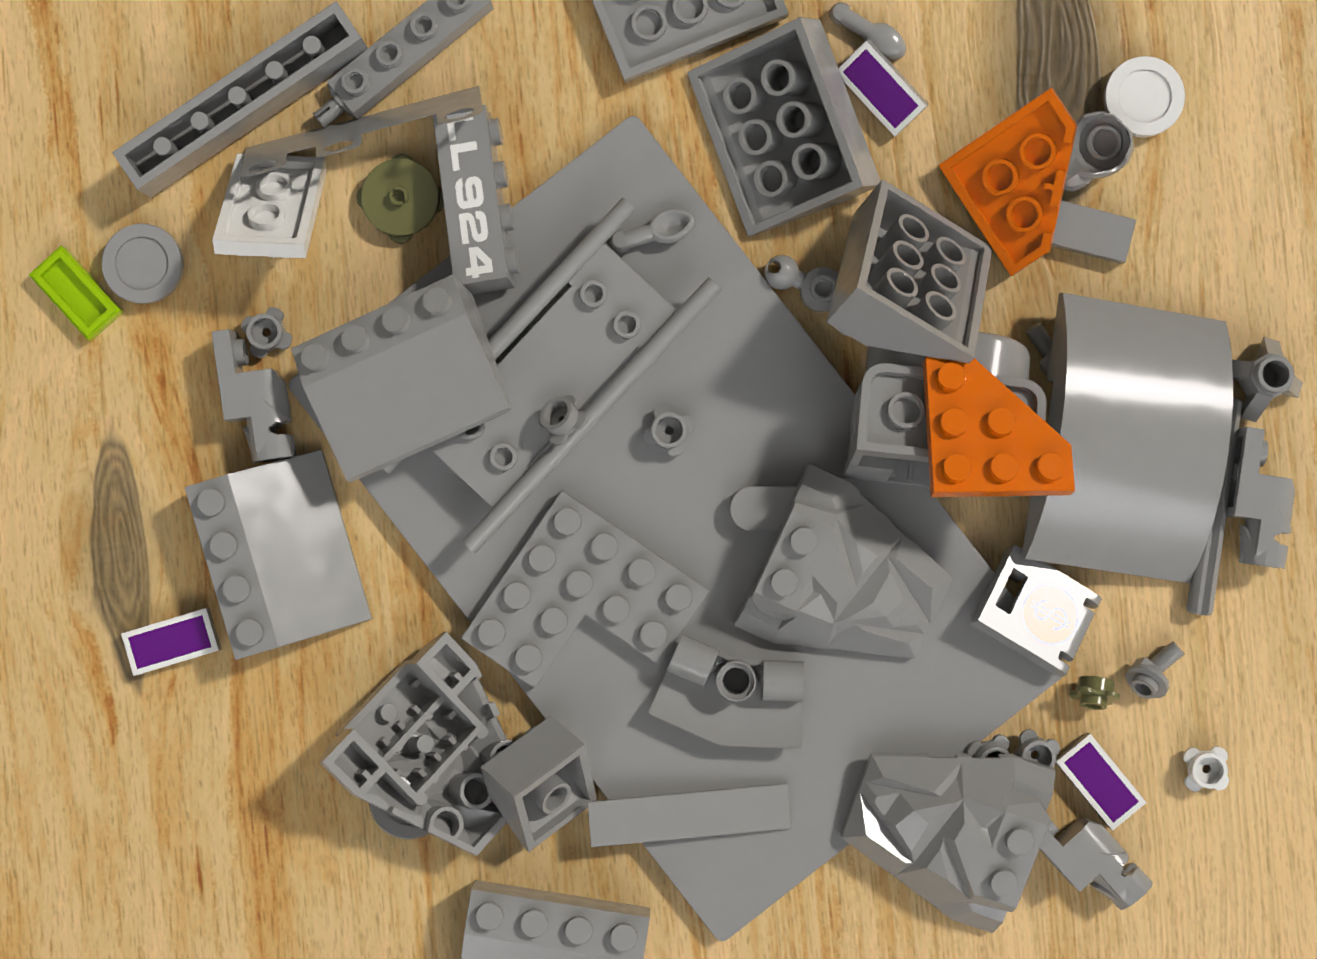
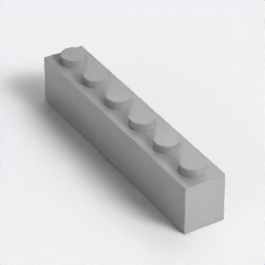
M335 1L112 153L136 189L151 198L347 66L368 48L342 8Z

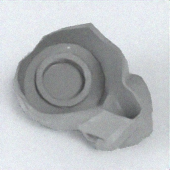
M1096 111L1085 114L1076 121L1078 126L1064 190L1071 192L1079 190L1090 184L1092 179L1111 176L1128 164L1134 151L1132 133L1115 115Z

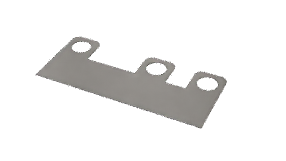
M476 86L370 114L359 119L329 125L326 128L322 127L245 148L240 177H249L278 169L286 164L288 153L315 146L316 157L350 150L361 145L363 133L436 114L437 124H448L477 116L483 112L480 88ZM474 109L472 113L460 118H446L448 114L458 110ZM342 141H353L351 145L343 149L325 151V148ZM277 161V164L261 171H249L251 167L257 164Z

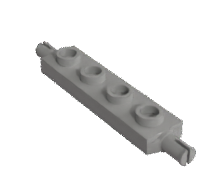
M427 0L327 81L333 98L316 112H313V115L324 128L343 112H346L347 115L355 119H359L494 9L492 1Z

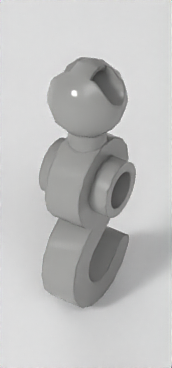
M777 255L768 261L764 274L770 286L779 290L789 289L790 287L800 290L801 300L807 308L819 313L829 312L839 273L833 269L821 267L815 268L806 274L799 270L794 259L786 255ZM774 263L778 266L779 272L770 273L768 266Z

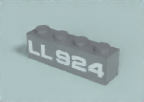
M482 105L483 112L481 114L448 124H437L436 114L433 115L452 272L473 295L515 288L513 274L520 273L517 249L515 246H509L508 231L514 230L513 212L510 203L504 204L502 188L509 187L508 173L505 161H498L497 146L503 145L502 128L499 118L493 119L486 105ZM474 109L458 110L448 114L446 118H460L472 113Z

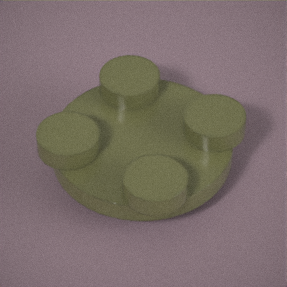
M405 154L396 155L391 160L377 165L366 177L356 197L357 203L363 209L368 220L378 230L388 234L392 241L399 244L411 240L413 234L426 228L436 213L444 208L442 190L437 187L430 172Z

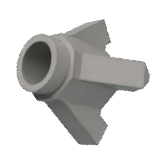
M1263 337L1258 348V356L1251 361L1232 360L1233 380L1239 382L1246 395V399L1242 404L1241 418L1257 422L1272 398L1280 394L1299 398L1303 382L1294 375L1292 365L1283 356L1280 341Z

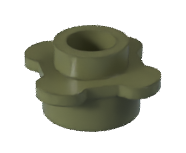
M1081 676L1078 678L1076 691H1070L1069 697L1080 700L1081 707L1105 710L1107 705L1113 704V700L1120 699V694L1113 692L1114 682L1110 679L1098 676Z

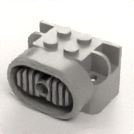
M979 332L975 359L1046 421V396L1038 384L1029 380L1030 354L1027 348L1014 339L997 334ZM868 346L866 373L853 400L852 419L848 431L850 436L849 454L843 468L842 478L930 487L923 361L928 356Z

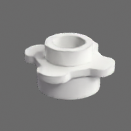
M1214 746L1211 750L1199 751L1194 747L1187 749L1183 754V760L1187 763L1188 775L1184 779L1185 786L1194 792L1199 791L1203 787L1208 789L1214 788L1218 791L1225 789L1229 784L1227 776L1228 767L1225 762L1228 759L1227 752L1219 746ZM1204 765H1209L1210 770L1208 773L1202 771Z

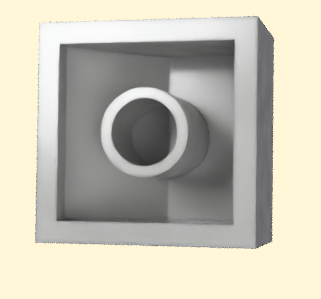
M549 716L537 726L530 728L521 738L503 751L494 754L488 762L481 766L489 796L528 852L587 809V802L597 801L585 744L553 716Z

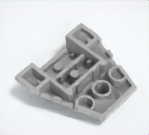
M808 463L791 499V510L756 585L752 584L734 626L774 644L916 658L953 577L893 524L881 510H878L850 481Z
M442 632L425 645L412 659L400 664L342 724L335 733L337 738L327 747L319 763L351 795L473 856H477L507 823L488 794L481 766L488 762L494 754L503 751L514 742L512 739L507 740L497 719V716L500 715L495 702H489L479 681L482 675L477 664L447 632Z
M871 753L840 835L842 839L885 871L892 874L951 920L993 933L1003 923L1007 911L1013 912L1017 908L1049 825L1050 817L1046 810L1053 795L1056 771L1052 767L1014 754H998V758H972L970 754L955 753V757H929L928 753Z

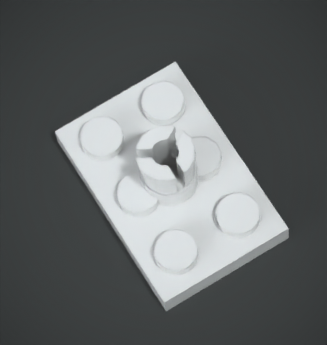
M237 154L212 239L214 253L273 258H306L327 172L325 157L287 156L286 164L278 169L249 177H240L244 154ZM277 161L257 164L251 167L249 171H261L277 164Z

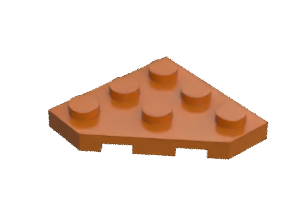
M1053 88L1045 91L938 165L1010 276L1015 275L1050 252L1078 126Z
M925 357L923 361L931 497L1072 495L1075 491L1072 445L975 358L968 364Z

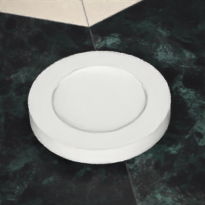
M1150 56L1135 57L1122 63L1108 78L1103 93L1106 113L1113 114L1119 118L1131 131L1132 136L1143 138L1158 135L1171 127L1179 118L1185 102L1184 85L1177 71L1165 61Z

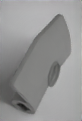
M682 634L649 709V714L720 746L800 749L802 747L804 661L743 660ZM731 668H741L748 674L749 683L741 691H731L724 685V674Z

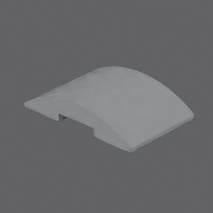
M1059 293L1046 381L1053 383L1047 424L1072 445L1075 491L1072 495L1030 496L1021 559L1190 583L1211 532L1220 500L1229 453L1233 410V368L1226 321Z

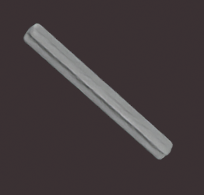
M1233 398L1229 453L1219 504L1207 544L1190 581L1187 611L1192 614L1208 616L1213 613L1242 411V401Z

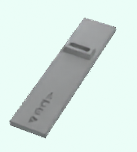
M787 783L587 802L591 847L791 829Z

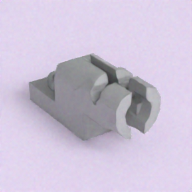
M230 329L211 332L223 417L225 421L247 422V426L242 428L251 451L252 462H268L296 457L294 436L277 434L276 432L283 424H289L292 421L287 385L279 371L263 369L244 372L243 366L249 363L245 340L239 339L238 333Z
M1239 428L1227 517L1245 519L1244 525L1239 526V563L1285 569L1288 546L1281 545L1274 537L1281 533L1289 534L1292 530L1291 519L1295 497L1293 479L1259 474V468L1264 466L1268 456V442L1264 440L1265 429Z
M1080 817L1055 838L1054 835L1060 830L1049 819V825L1040 846V851L1079 892L1091 883L1090 885L1109 898L1120 910H1124L1137 902L1152 887V881L1135 863L1126 864L1129 855L1103 825Z

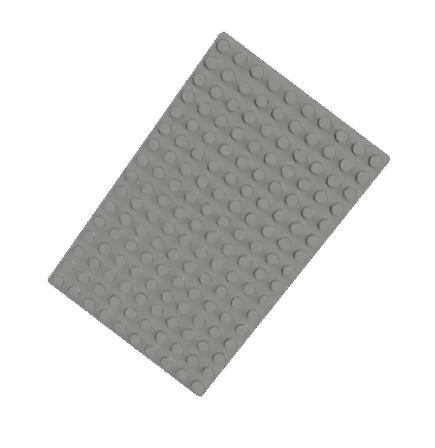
M630 116L512 207L514 230L508 231L509 246L516 247L520 263V273L513 274L515 288L473 295L488 341L622 197L635 208V211L615 232L619 230L625 232L648 225L658 213L670 209L685 210L695 218V226L692 231L678 242L663 244L653 241L628 249L629 252L626 253L614 251L676 310L686 302L708 277L721 288L719 293L476 553L467 548L462 541L493 508L429 448L404 458L390 473H387L382 468L359 480L471 623L562 490L710 591L660 665L585 615L535 689L510 671L509 673L545 719L553 716L585 744L593 781L608 800L788 784L791 829L642 843L715 938L720 941H726L849 845L848 842L841 838L840 834L871 753H928L929 757H955V753L965 754L971 742L982 741L1062 677L1050 673L970 624L994 572L935 497H931L928 487L843 478L850 481L878 510H881L893 524L953 577L916 658L774 644L734 626L752 584L756 585L780 531H747L738 527L730 515V503L733 496L739 490L746 487L798 486L808 463L842 478L843 468L849 454L850 436L848 431L852 419L855 394L638 117ZM610 237L605 242V244L612 249V247L610 246ZM451 257L446 258L391 302L452 275ZM568 283L495 360L497 365L571 287ZM638 348L623 363V365L610 377V379L596 392V394L582 407L580 411H584L590 405V403L603 391V389L617 376V374L631 361V359L640 351ZM298 373L290 380L289 389L324 433L303 389ZM660 405L670 406L672 412L680 416L689 415L695 422V429L687 434L683 443L685 447L684 452L679 456H670L666 449L658 445L649 446L644 441V431L651 428L655 419L654 410ZM671 426L665 428L667 435L673 434L674 430ZM551 442L528 465L529 468H531L535 464V462L549 449V447L552 445ZM1005 586L995 606L1008 613L1015 599ZM682 634L743 660L804 661L802 747L800 749L720 746L651 716L649 709ZM731 668L724 674L723 682L726 688L737 692L746 688L749 683V676L741 668Z

